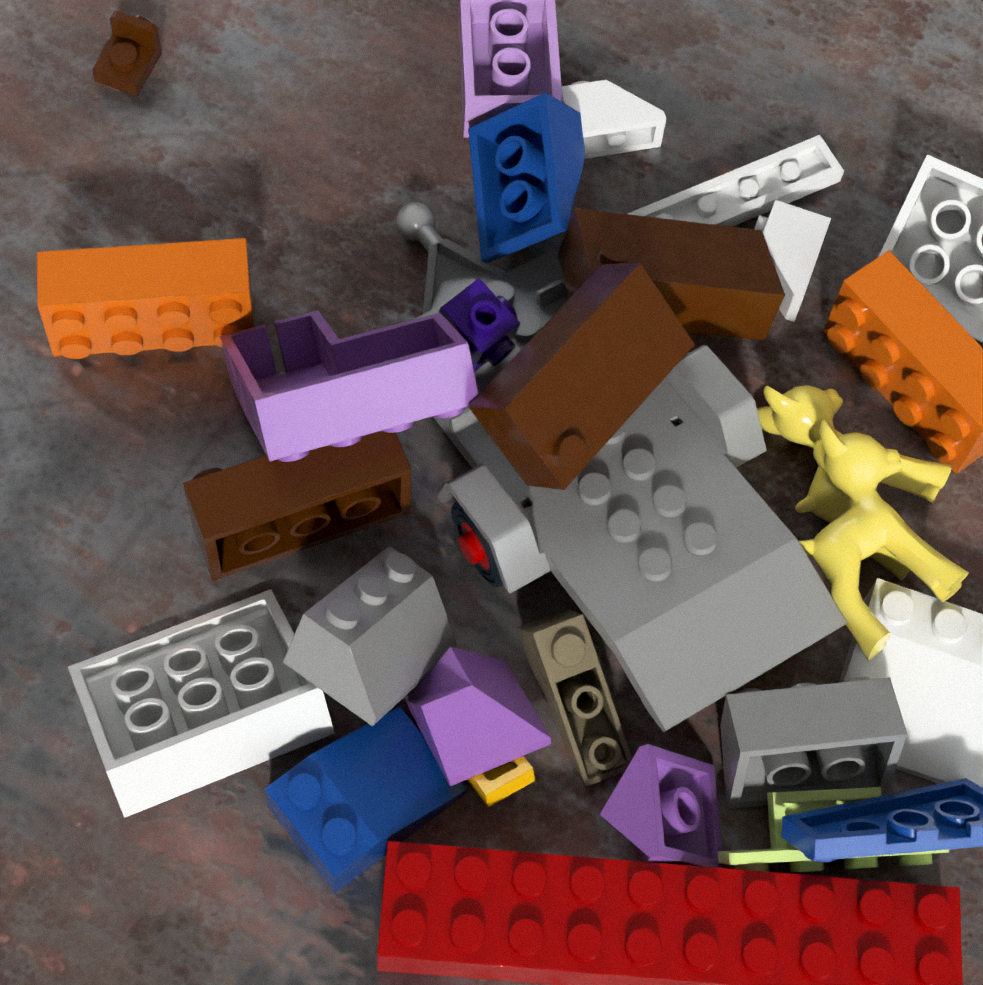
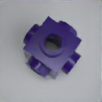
M480 278L440 307L439 313L468 342L474 372L487 362L492 366H496L516 347L513 339L521 323L517 320L515 309L504 297L500 295L496 297Z

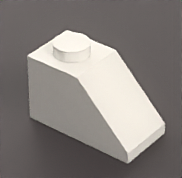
M608 80L594 82L578 81L568 86H562L563 103L581 114L585 159L661 147L667 120L663 110Z
M775 200L769 218L759 215L755 230H762L785 293L779 309L785 319L795 322L831 218Z

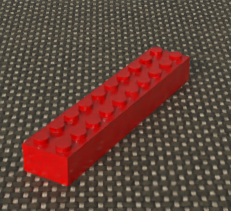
M388 841L377 951V971L549 985H963L960 887Z

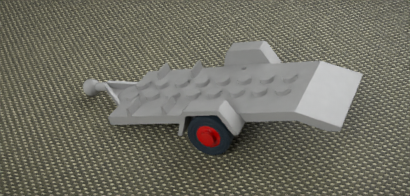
M410 202L404 205L398 212L396 225L403 237L411 241H419L428 251L423 315L417 318L439 313L440 307L480 278L496 297L500 295L510 302L516 311L517 320L521 323L513 339V343L516 345L514 350L496 366H492L487 362L474 372L479 395L569 300L560 263L549 251L508 272L492 263L482 262L481 257L447 238L443 239L434 229V213L426 204ZM707 345L700 346L682 358L565 490L527 486L469 407H465V411L455 417L436 418L433 416L472 467V469L446 482L437 496L442 504L453 498L457 500L451 507V516L458 535L459 546L470 564L474 565L493 587L504 586L509 594L551 571L612 650L648 713L663 732L847 624L846 619L797 538L737 470V467L767 451L756 402L746 388Z

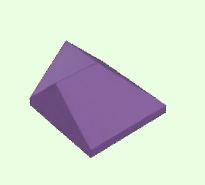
M450 646L407 700L408 708L449 786H453L551 744V737L506 660Z
M650 744L640 746L600 815L636 846L637 861L725 868V864L718 863V851H723L714 765Z

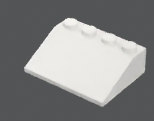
M926 155L879 256L890 250L975 340L983 343V178Z
M877 578L864 599V603L891 633V636L885 641L887 643L885 647L870 661H867L853 636L839 683L855 677H867L869 679L891 678L907 731V737L896 769L938 784L967 778L983 788V614L946 601L941 602L938 598Z
M271 589L68 666L124 818L335 733L323 691L283 663L294 637V632Z

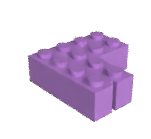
M318 310L275 321L274 324L286 372L280 374L276 372L264 324L220 336L233 392L269 462L277 459L282 462L296 461L306 457L310 450L328 445L333 447L350 446L359 442L362 436L382 430L387 433L401 432L412 427L414 421L432 416L436 418L455 417L463 413L465 407H468L478 396L469 344L441 313L342 339L336 336Z

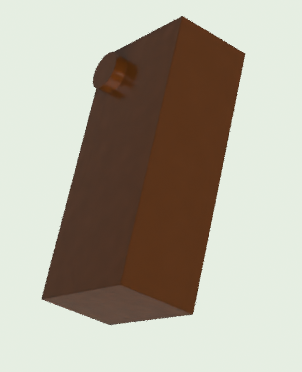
M574 208L558 252L569 299L602 264L641 263L687 333L765 340L785 297L762 230Z
M641 263L602 264L468 407L527 486L565 490L691 350L695 343Z
M383 430L364 435L359 442L350 446L333 447L328 445L310 450L306 457L296 461L282 462L277 459L269 462L265 455L223 470L220 468L206 469L194 476L193 480L183 483L192 527L212 581L410 513L411 467L396 432L387 433Z

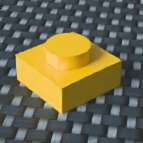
M522 756L467 780L486 806L490 807L533 783L535 776L534 768Z

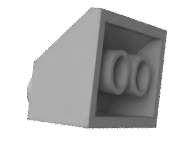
M388 546L303 614L283 663L368 724L374 726L430 673L450 646L456 647L457 642L433 575L415 564L407 555L399 553Z
M855 677L840 683L816 685L806 682L794 685L791 688L765 691L749 688L736 694H727L720 724L727 808L736 809L768 805L767 792L881 787V792H888L907 737L906 727L891 678L869 679L867 677Z

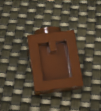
M114 11L110 18L113 35L92 69L94 81L138 97L162 54L158 28L154 23H151L142 16Z

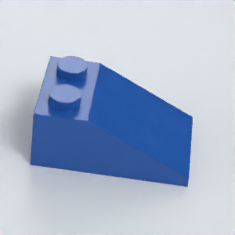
M545 92L469 128L468 134L481 261L488 264L566 231L585 160L580 112Z
M401 707L385 714L374 726L366 724L309 755L265 788L268 808L335 894L387 854L388 841H405L467 793V788L462 782L449 786L423 734Z

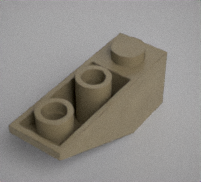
M564 609L517 627L535 681L583 786L588 787L625 772L632 760V756L584 615Z

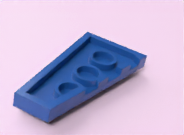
M964 778L783 816L781 838L804 853L805 857L817 862H830L836 859L983 847V788Z

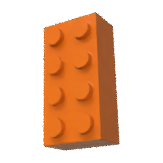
M246 238L37 252V306L53 357L64 356L69 359H81L90 354L100 353L134 355L142 350L167 349L173 352H182L199 346L217 345L222 347L220 336L255 327Z
M888 250L843 281L823 331L826 333L831 346L838 353L845 354L860 370L865 383L870 388L878 390L893 406L899 420L907 426H912L924 439L934 458L941 463L953 465L951 470L957 474L983 455V348Z

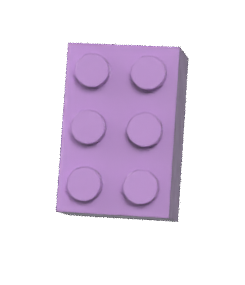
M459 0L458 36L463 138H469V128L545 92L563 102L555 0Z

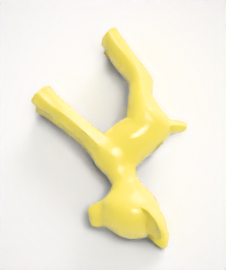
M803 385L794 387L781 394L771 387L765 386L764 396L770 406L759 407L757 411L762 430L774 435H781L791 442L814 449L816 441L821 439L819 430L822 420L827 419L834 427L833 417L842 406L843 399L832 388L823 391L817 387ZM900 455L901 470L883 479L880 483L907 491L932 503L939 490L945 485L953 465ZM818 466L807 497L797 503L795 510L798 513L812 512L816 516L832 523L849 510L850 504L845 494L831 482L827 472ZM884 547L869 556V558L881 564L901 581L910 571L905 564Z
M823 419L819 430L821 439L816 441L814 445L813 456L819 467L827 472L828 477L836 488L849 499L850 506L848 511L822 529L814 539L798 542L806 555L812 556L816 564L823 571L831 586V596L847 621L846 626L853 634L867 661H870L887 644L885 641L891 636V633L862 600L858 589L862 560L884 547L916 574L941 602L948 600L961 588V582L967 577L969 572L947 559L922 540L876 491L878 484L883 479L901 470L902 463L898 451L885 449L870 435L858 432L840 435L827 419Z

